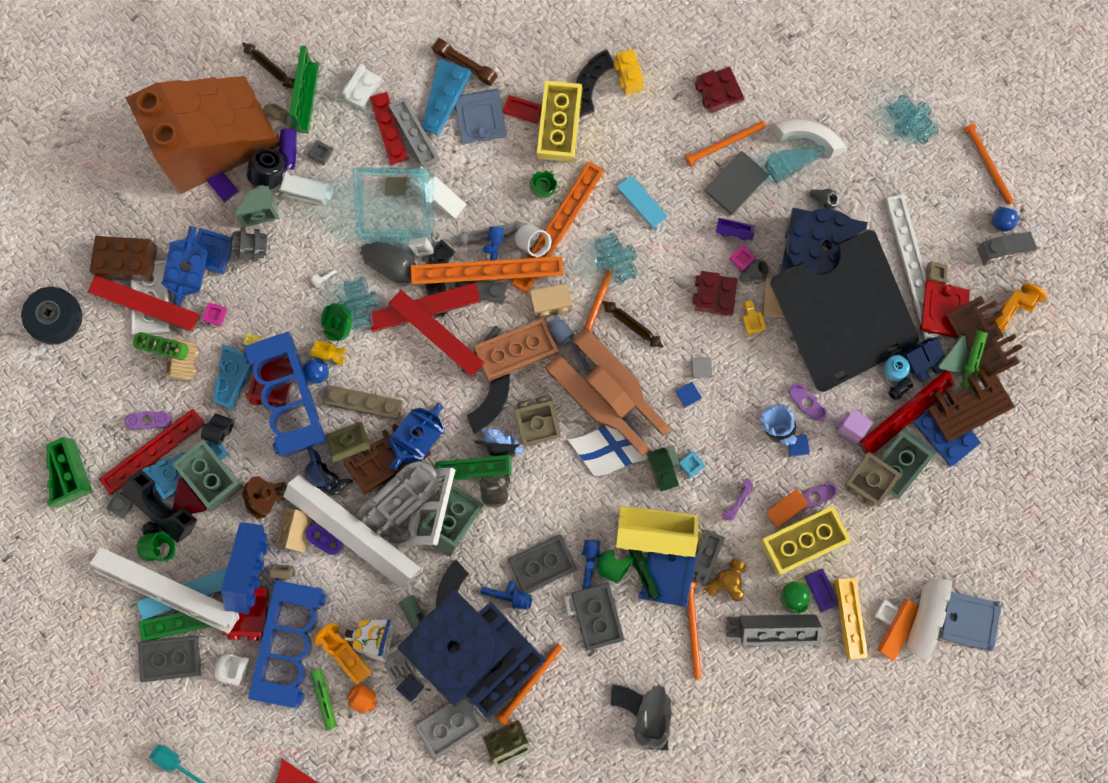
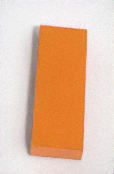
M904 599L877 651L890 660L895 661L911 631L918 611L916 604L908 599Z

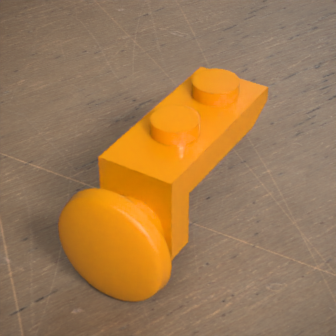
M1024 283L1021 286L1022 292L1015 290L1009 301L1004 302L1001 308L1003 315L993 320L992 324L997 322L1003 332L1019 307L1032 313L1038 302L1047 301V293L1037 285Z
M330 623L324 626L313 639L316 646L323 645L322 648L326 653L332 655L356 685H359L372 673V670L351 644L345 640V637L337 633L339 625Z

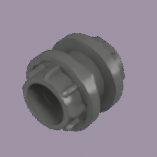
M241 227L240 231L232 232L231 255L237 256L238 261H243L244 256H252V262H258V258L263 259L266 257L267 235L260 233V229H254V234L246 233L245 228Z

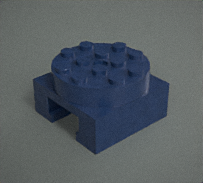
M792 208L788 217L785 232V248L778 274L802 262L813 273L824 274L834 268L839 258L837 244L866 230L868 222L851 219L846 214L832 209L809 211ZM825 244L829 251H824L821 246Z
M455 589L433 611L428 613L418 626L396 647L454 707H457L514 649ZM449 642H458L459 650L455 653L449 652Z
M491 601L479 614L514 649L467 695L471 699L470 701L486 718H490L547 662ZM456 641L449 642V652H457L459 650V643Z

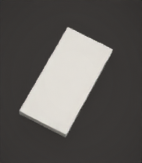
M155 260L152 282L130 280L131 288L170 303V291L161 284L167 260ZM131 309L132 336L139 332L151 335L171 333V324Z

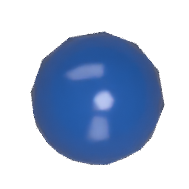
M999 206L992 214L993 226L1000 231L1007 232L1012 230L1019 221L1018 212L1010 208Z
M311 358L303 365L304 374L310 383L319 384L328 377V364L321 359Z

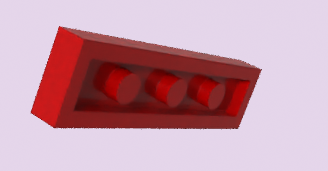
M384 92L370 96L390 164L393 165L407 161L408 157L397 121L389 108L391 102L388 93Z

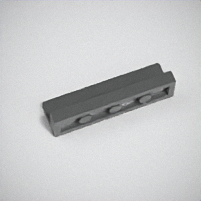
M815 614L739 616L742 626V646L820 644L822 625Z

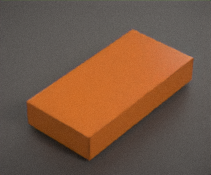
M795 489L766 513L777 528H780L807 507L809 503L802 493Z

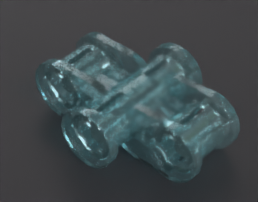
M900 95L893 105L887 107L888 113L899 122L894 125V130L903 138H906L908 132H910L918 142L926 144L933 134L939 132L938 126L927 117L932 113L931 108L923 101H920L916 107L906 96Z
M610 233L602 239H595V247L600 256L596 257L595 261L601 273L609 269L618 285L623 284L626 280L637 278V270L632 261L636 260V252L632 245H626L623 249L614 233Z
M363 276L351 282L345 281L344 289L347 301L341 300L338 303L345 305L349 310L352 330L357 332L363 327H373L374 323L370 307H379L380 303L377 293L373 290L369 294L368 284Z

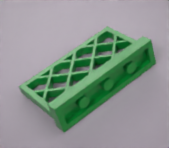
M300 46L289 113L291 118L289 129L300 133H309L320 67L319 63L312 62L306 46Z

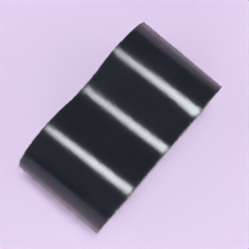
M215 413L211 420L204 425L201 439L221 445L225 437L232 432L234 420Z

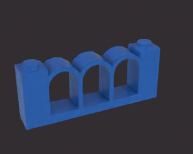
M287 331L244 346L246 351L243 353L244 359L247 364L250 363L253 366V376L256 381L264 386L261 393L262 402L265 407L273 412L269 422L272 431L278 435L274 437L275 443H273L275 453L284 458L307 450V448L327 443L292 334ZM286 356L289 357L294 374L269 382L262 380L260 372L265 364ZM297 381L302 399L281 407H272L268 400L271 391L277 387ZM305 406L311 425L287 433L280 432L277 428L278 418L288 411Z
M279 580L275 581L248 699L291 708H299V705L303 704L305 693H302L303 688L298 687L304 682L306 669L301 661L306 659L312 650V641L307 633L311 632L318 623L316 609L321 610V607L325 606L327 594H324L325 590ZM282 603L306 607L311 613L309 625L303 629L278 626ZM276 630L301 635L305 642L303 652L296 657L271 653ZM270 657L293 662L299 670L297 680L290 685L265 681Z

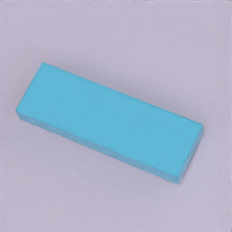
M629 176L617 186V190L653 229L667 218L668 215L632 176Z

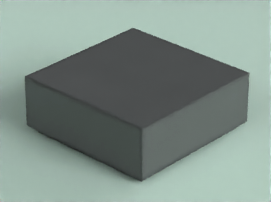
M317 140L308 157L325 166L334 149Z

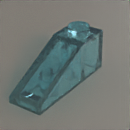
M824 147L782 150L777 154L774 152L766 158L764 167L775 183L778 184L822 157L826 149Z

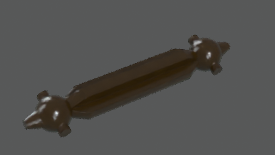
M242 43L244 47L243 52L251 54L256 62L277 80L283 82V87L294 88V78L287 77L286 73L259 50H255V45Z
M602 302L605 306V312L613 313L614 317L644 340L650 341L651 347L663 348L660 336H653L650 330L625 311L616 308L615 302Z

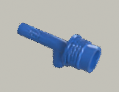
M489 226L486 241L491 242V246H484L483 252L490 253V261L497 260L499 243H504L503 227Z
M584 541L581 555L586 556L582 589L590 588L594 557H600L599 541Z
M509 581L506 592L482 587L480 592L486 596L512 602L513 609L529 610L533 599L532 595L521 592L518 589L513 594L516 583L513 581Z

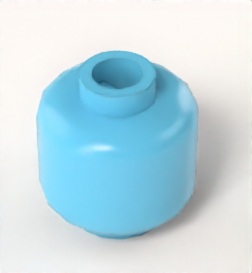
M901 355L891 356L883 365L884 376L894 382L904 379L910 371L909 361Z

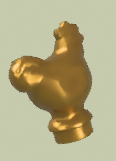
M733 558L729 562L731 569L720 571L714 580L706 584L708 595L715 596L716 592L722 589L729 592L731 598L736 602L743 599L744 591L742 590L740 573L746 572L747 565Z

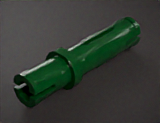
M629 549L630 556L634 558L632 565L638 572L649 601L658 599L661 595L647 566V558L643 556L640 550Z

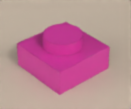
M744 245L729 258L742 272L756 259Z
M208 302L202 320L203 322L221 327L228 309Z

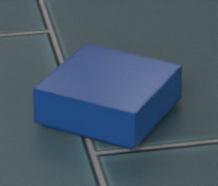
M693 382L675 392L685 408L702 399Z
M807 435L795 436L797 438L795 444L788 445L790 457L809 455Z

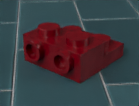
M730 66L716 72L711 70L697 76L695 88L698 93L701 92L703 106L705 109L708 108L710 113L744 101L743 93Z
M701 271L700 275H696L695 286L698 287V292L694 293L692 304L696 305L695 311L733 316L738 278L720 276V273Z

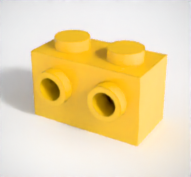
M634 49L616 53V60L613 61L615 71L619 73V85L624 89L625 95L643 91L644 80Z

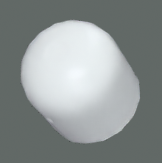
M526 224L517 230L515 243L521 250L530 255L541 257L550 250L551 238L547 232L540 228ZM538 232H541L546 238L545 245L539 252L531 253L529 249L536 244Z
M230 654L220 656L214 668L215 678L219 682L240 687L247 672L249 658Z

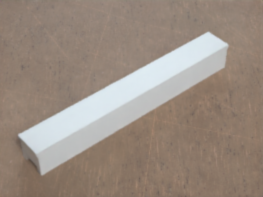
M300 474L287 484V489L283 495L284 498L403 590L421 570V567Z
M102 547L99 548V551L90 562V565L95 567L94 572L227 634L230 633L234 624L240 618L238 612L225 611L223 603Z

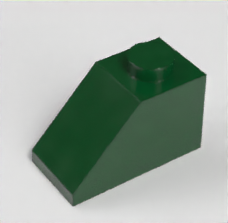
M665 447L646 453L657 490L662 492L679 486L674 467Z

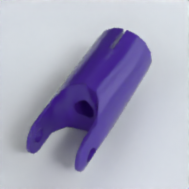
M293 129L280 130V155L285 162L283 173L288 168L291 170L295 169L297 131Z

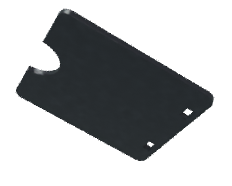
M870 229L864 230L837 244L839 258L834 268L824 274L813 273L802 262L774 276L770 282L816 389L821 392L828 391L886 361L891 356L906 351L915 346L919 341L918 333L877 234ZM897 343L899 348L889 353L888 347ZM844 370L847 375L837 379L835 374Z

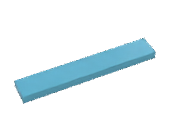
M227 567L182 585L206 596L221 592ZM150 597L137 601L143 621L174 610Z

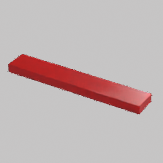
M97 275L94 276L87 291L94 296L193 332L200 316L196 312Z
M473 283L414 301L433 316L480 303L481 299L477 284ZM392 306L367 313L372 332L409 322Z
M401 289L388 303L471 377L485 363Z
M947 370L942 372L859 442L864 453L870 452L874 454L936 402L934 399L935 393L938 392L943 396L945 395V388L949 387L952 389L955 383L951 373Z
M194 409L190 410L99 479L108 493L113 495L125 486L130 476L143 468L153 465L201 429L205 423Z

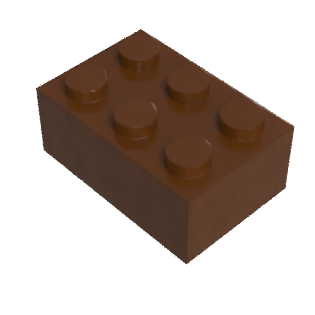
M95 236L89 272L94 276L97 275L105 279L152 282L157 245L150 239Z

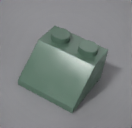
M264 185L249 190L235 211V215L243 227L280 219L276 199L269 186Z

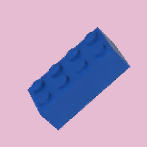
M239 523L221 589L225 611L249 614L250 607H254L256 599L254 591L259 588L260 577L258 576L259 572H263V556L267 555L269 547L266 543L267 533H264L263 525Z

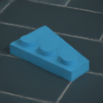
M222 344L221 351L223 352L222 358L219 361V377L216 379L213 402L232 410L253 366L250 363H246L243 352Z

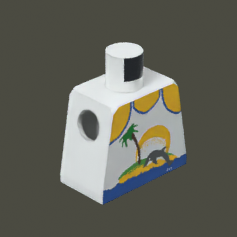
M360 620L357 630L347 628L345 640L353 641V648L357 653L386 662L395 626L391 620Z

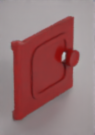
M926 280L922 323L919 330L959 338L946 314L968 303L970 290Z

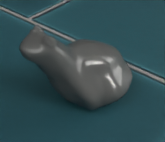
M810 190V196L823 204L825 209L833 210L839 204L840 198L834 190Z
M755 259L740 274L739 279L742 282L764 279L768 274L769 267L764 260Z
M396 525L390 530V537L396 543H404L409 540L410 533L406 527Z

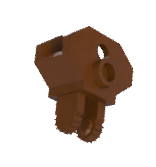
M259 476L251 477L249 482L245 484L242 492L247 512L256 519L265 518L276 502L287 500L283 497L284 493L276 495L275 492L286 487L285 482L273 484L272 482L268 483Z

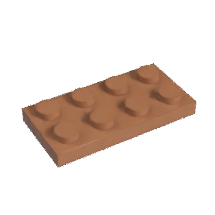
M544 319L473 346L476 355L485 362L481 367L488 382L554 356L559 352Z

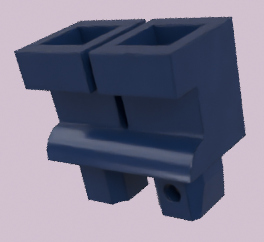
M929 337L916 344V346L900 353L901 356L909 361V373L914 374L919 382H924L930 378L926 370L930 367L935 374L944 371L938 368V364L945 356L938 338Z

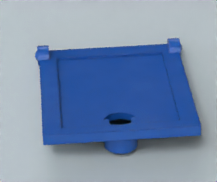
M649 552L647 566L661 597L653 601L687 607L697 553L695 557H683L681 555ZM642 584L639 599L649 600Z

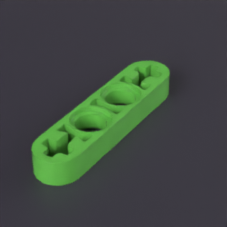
M143 332L137 333L133 339V345L136 349L177 360H184L189 352V348L185 343Z

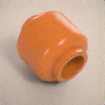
M364 684L354 685L346 697L348 706L359 714H365L367 711L372 712L377 705V701H375L376 693Z

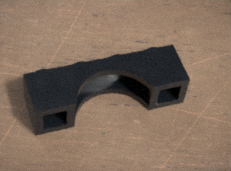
M140 470L127 479L122 494L173 540L179 543L192 533L197 519L184 507L176 510L164 504L157 494L155 481L144 471Z

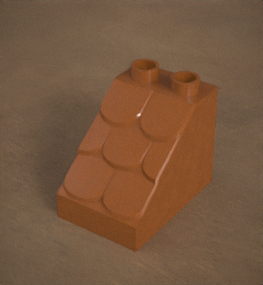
M245 76L156 82L125 97L157 163L180 194L207 182V179L221 172L226 173L248 162L251 153L259 148L275 149L280 146Z

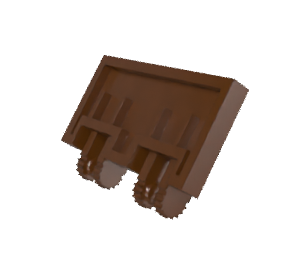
M979 296L946 314L958 337L961 335L966 337L969 354L976 330L988 333L978 368L984 370L989 377L993 374L998 375L1019 364L1020 362L1016 355L1007 359V356L1023 347L1021 344H1017L1011 349L1003 351L1001 346L1015 340L1016 335L1014 333L997 342V340L1004 337V334L997 322L989 326L987 323L1002 316L1003 312L997 311L985 319L982 312L995 307L997 302L994 300L978 309L980 305L985 303L982 296Z
M984 370L977 372L985 387L984 389H981L972 375L968 376V383L975 394L972 393L969 387L957 394H954L949 387L945 388V395L952 405L950 407L947 406L940 393L934 394V399L941 412L936 405L928 408L927 411L946 443L1015 408L996 374L988 377Z
M396 423L392 425V429L395 432L398 428ZM387 430L382 431V439L370 445L373 454L367 449L362 451L366 458L360 460L358 455L355 454L343 461L364 495L392 479L409 464L402 462L396 471L390 468L389 465L396 457L388 444L391 436ZM416 430L412 431V434H413L414 436H418V437H419V435H418V433L416 432ZM428 451V453L425 455V457H424L423 459H425V458H427L428 456H430V455H431V452Z

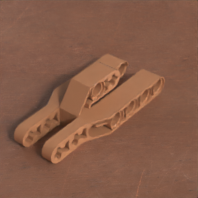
M585 328L572 342L583 351L585 356H588L595 363L596 368L583 379L559 354L544 368L596 423L616 429L644 456L650 448L622 419L636 408L661 435L665 436L671 428L645 402L639 381L589 329Z

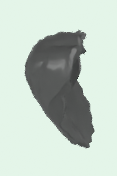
M379 241L365 244L361 247L360 254L363 256L364 264L369 265L371 269L398 283H407L411 280V265H416V262L412 255L403 248Z
M653 685L652 689L643 695L634 727L635 740L641 747L661 749L670 736L671 699L665 693L664 686Z

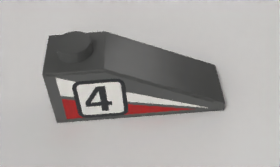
M1024 232L983 241L977 250L984 266L1037 250V246L1031 232Z

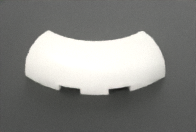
M790 119L772 125L780 142L791 139H809L820 146L830 158L847 151V146L834 131L815 121Z
M933 579L922 587L918 611L906 643L913 654L925 661H929L937 643L936 638L939 633V627L942 628L947 612H945L947 601H950L952 581Z

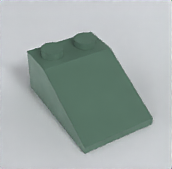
M907 428L901 432L880 459L901 473V476L889 492L897 500L937 452Z
M204 439L172 463L196 495L211 511L217 509L244 487Z
M452 485L438 545L431 546L451 557L484 504ZM437 511L430 513L421 526L418 536H431Z

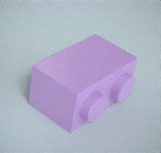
M853 409L850 413L846 412L837 423L839 429L836 433L856 445L863 439L873 422Z

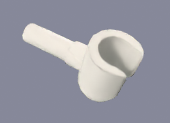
M336 269L322 277L315 274L311 279L312 284L317 288H321L328 278L337 273Z

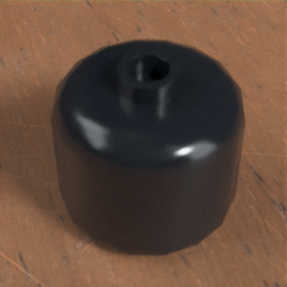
M259 148L253 151L249 157L246 172L248 181L255 187L260 185L269 186L270 189L277 187L281 182L285 162L283 157L277 151L270 148Z

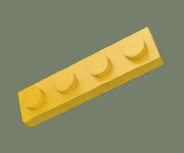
M856 578L835 580L846 659L867 658L868 654Z

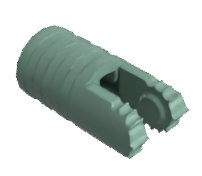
M411 595L401 600L399 605L414 630L425 615L415 596Z

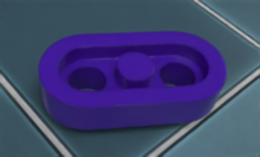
M316 524L307 529L306 538L310 543L329 555H337L341 552L343 543L322 526ZM315 532H320V537L315 539ZM332 542L336 543V548L334 549L330 548Z

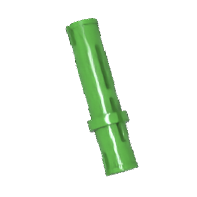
M976 330L967 365L964 366L965 372L960 385L962 387L972 389L967 377L972 375L975 378L980 370L978 367L988 336L987 332Z
M318 669L310 672L315 688L313 692L317 696L325 731L338 727L328 694L329 686H326L323 670Z

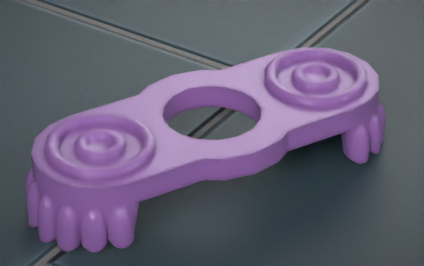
M796 383L790 387L789 394L798 404L801 411L806 412L814 421H821L826 418V407H822L816 398L804 389L803 384ZM804 398H810L813 401L811 408L803 407L802 400Z
M143 411L142 413L129 414L125 418L126 427L132 431L140 428L149 430L154 427L165 429L172 422L171 415L164 411ZM145 415L152 417L153 420L150 425H143L142 418Z
M744 480L743 486L745 490L738 498L733 509L725 510L726 512L722 515L723 519L732 521L735 518L738 510L753 488V483L750 480Z
M826 482L818 488L807 490L802 495L809 505L802 511L811 507H818L823 502L831 498L833 499L838 493L836 485ZM810 493H818L820 496L819 502L812 503L809 500Z

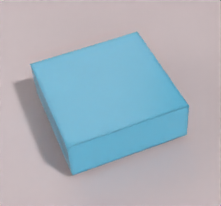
M693 451L679 462V466L689 478H692L705 467V464Z

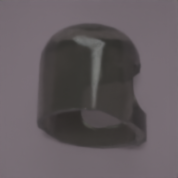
M509 476L480 479V495L482 502L486 506L499 508L507 502L509 497L507 490L510 483ZM500 478H503L505 480L503 486L499 484ZM492 487H498V489L490 490Z

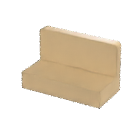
M284 508L275 546L304 553L308 541L306 532L312 526L313 519L302 511Z

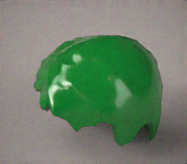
M545 170L543 173L536 172L532 175L530 190L536 197L541 199L550 197L556 190L557 181L552 171L548 172Z

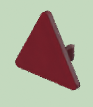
M179 478L173 509L178 510L184 507L190 514L206 511L207 507L184 478Z

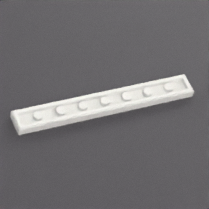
M904 194L886 197L884 202L920 327L927 276ZM921 331L923 340L929 337L937 338L943 336L940 334Z

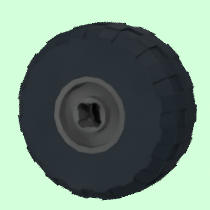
M53 286L40 288L29 295L21 311L22 324L27 332L36 340L49 345L62 344L76 335L82 323V309L76 298L66 290Z

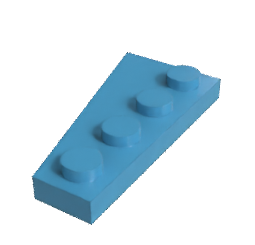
M439 59L422 122L424 131L437 136L440 135L472 74L470 69Z
M206 442L221 460L229 455L222 444ZM186 452L179 453L175 457L142 469L155 481L156 490L165 501L176 494L178 479L182 477L172 463Z

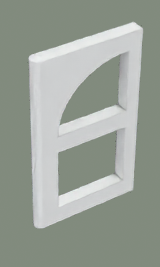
M435 469L438 475V482L445 478L440 501L424 502L411 514L408 527L410 537L404 544L438 545L455 469ZM422 511H437L431 536H416Z

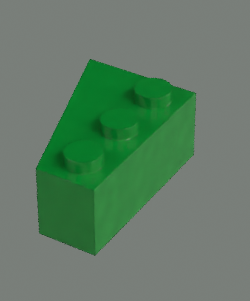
M62 437L47 444V469H49V481H47V488H49L48 506L59 508L93 493L75 440Z

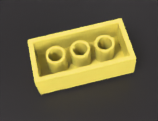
M545 81L537 146L538 159L575 162L582 84Z
M831 506L763 538L760 544L778 577L851 542V539L834 506Z

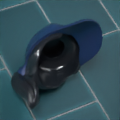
M307 448L310 462L305 467L304 472L312 485L320 488L323 487L330 495H335L348 484L353 483V480L349 478L339 479L335 473L328 470L325 463H322L321 457L315 449Z

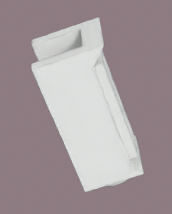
M287 170L280 188L281 191H284L283 196L326 206L327 201L331 200L333 193L329 183L325 185L323 182L296 175L290 176Z

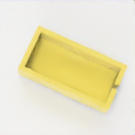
M620 506L616 548L695 557L698 541V515Z

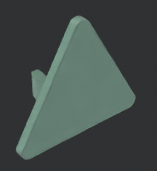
M961 335L955 344L947 349L948 353L938 364L939 369L964 374V366L967 365L969 353L966 337Z

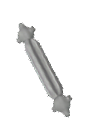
M516 221L514 225L506 224L496 227H503L504 235H509L514 231L517 232L521 226L526 224ZM489 228L473 231L469 234L461 233L454 240L463 245H466L469 241L485 240L488 238Z

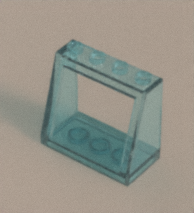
M352 168L356 236H362L364 240H373V236L381 237V240H392V237H399L401 241H409L410 237H427L428 240L434 237V169ZM364 176L421 178L423 230L364 229Z

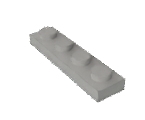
M406 97L389 104L392 114L421 166L426 169L440 162L436 151Z

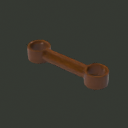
M437 38L431 47L433 52L441 58H448L461 67L470 69L481 82L488 86H492L498 78L494 70L477 64L454 50L448 42L441 38Z

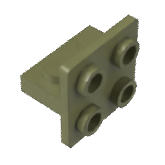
M519 720L509 723L507 726L483 737L490 759L496 769L533 751Z

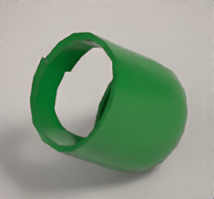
M164 532L148 533L139 538L136 550L138 556L145 561H168L173 559L175 555V544L172 538ZM162 543H167L170 547L169 553L161 559L158 557L160 549L155 548H161Z
M606 550L600 555L596 564V570L602 577L618 584L627 573L634 558L627 556L625 560L620 561L614 558L615 551Z
M799 581L787 583L780 594L782 606L791 613H804L810 603L808 587Z

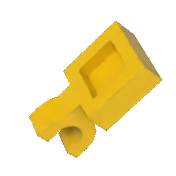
M752 300L744 302L743 308L747 315L743 316L742 320L747 336L765 331L766 326L761 311L755 312Z
M317 340L311 349L310 356L321 360H329L331 357L337 364L343 365L345 358L339 355L344 356L346 348H335V344Z

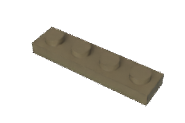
M328 385L323 403L324 405L399 420L403 401Z

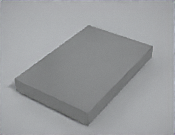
M468 697L457 707H454L449 702L414 725L434 760L486 727Z

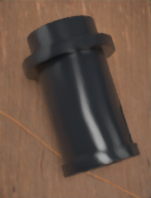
M905 377L895 387L891 386L890 391H888L889 396L893 400H900L902 395L914 386L911 383L912 381Z

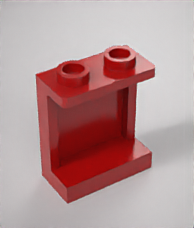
M285 358L268 362L262 367L260 372L262 380L266 382L294 374L290 360ZM252 376L248 393H245V398L249 400L250 404L260 406L263 403L261 393L264 386L256 381L254 376ZM291 383L271 391L268 400L272 407L286 405Z
M255 589L254 607H250L249 614L238 613L240 618L236 621L230 633L227 634L222 631V635L228 636V640H239L240 636L247 637L249 641H259V637H263L267 619L268 589Z

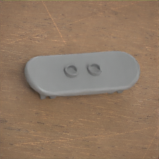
M415 461L409 463L359 509L357 519L380 537L387 536L392 528L396 525L399 526L436 491L438 486L437 472L426 462Z

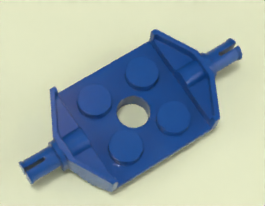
M188 226L186 238L169 243L163 281L161 282L163 286L174 294L173 304L180 307L184 296L200 291L208 250L196 241L195 233L197 227ZM181 262H189L191 269L184 271L181 268Z
M436 403L435 407L429 411L423 408L412 409L391 436L388 444L396 457L389 465L391 469L396 471L402 462L422 461L440 435L444 434L445 427L442 420L438 417V414L443 409L440 403ZM420 430L422 435L419 437L414 436L412 431Z

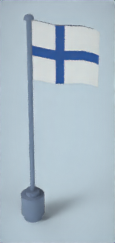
M560 317L552 320L547 326L556 342L564 346L568 344L587 371L591 373V368L571 343L574 335L571 328ZM625 416L623 418L624 422L641 438L636 429ZM607 426L581 437L567 439L594 477L607 475L632 463L648 460L646 454L642 456L616 429Z

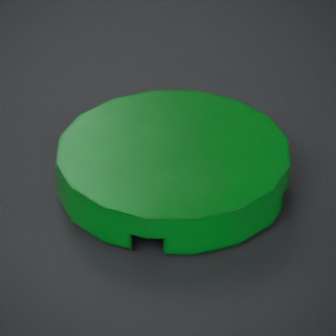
M332 303L326 306L322 312L321 326H324L325 331L323 333L329 340H344L351 331V315L343 304Z

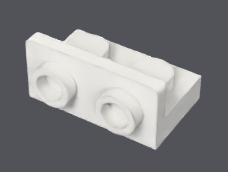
M360 64L358 68L354 69L349 83L347 82L342 89L345 101L364 110L370 101V96L374 95L381 84L382 78L366 70L365 65Z

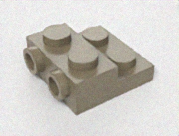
M541 396L536 398V402L521 401L517 403V407H514L524 447L561 437L551 398L547 399V396Z
M867 452L845 485L848 486L847 491L854 496L859 494L864 497L863 502L873 508L874 505L879 507L901 476V473L870 452Z

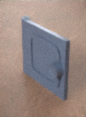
M499 88L460 95L456 103V110L463 144L507 137Z
M951 591L950 601H947L945 610L947 613L943 623L941 639L986 649L990 652L995 651L1002 602L990 601Z

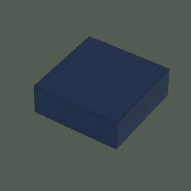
M409 674L396 690L411 703L425 687Z

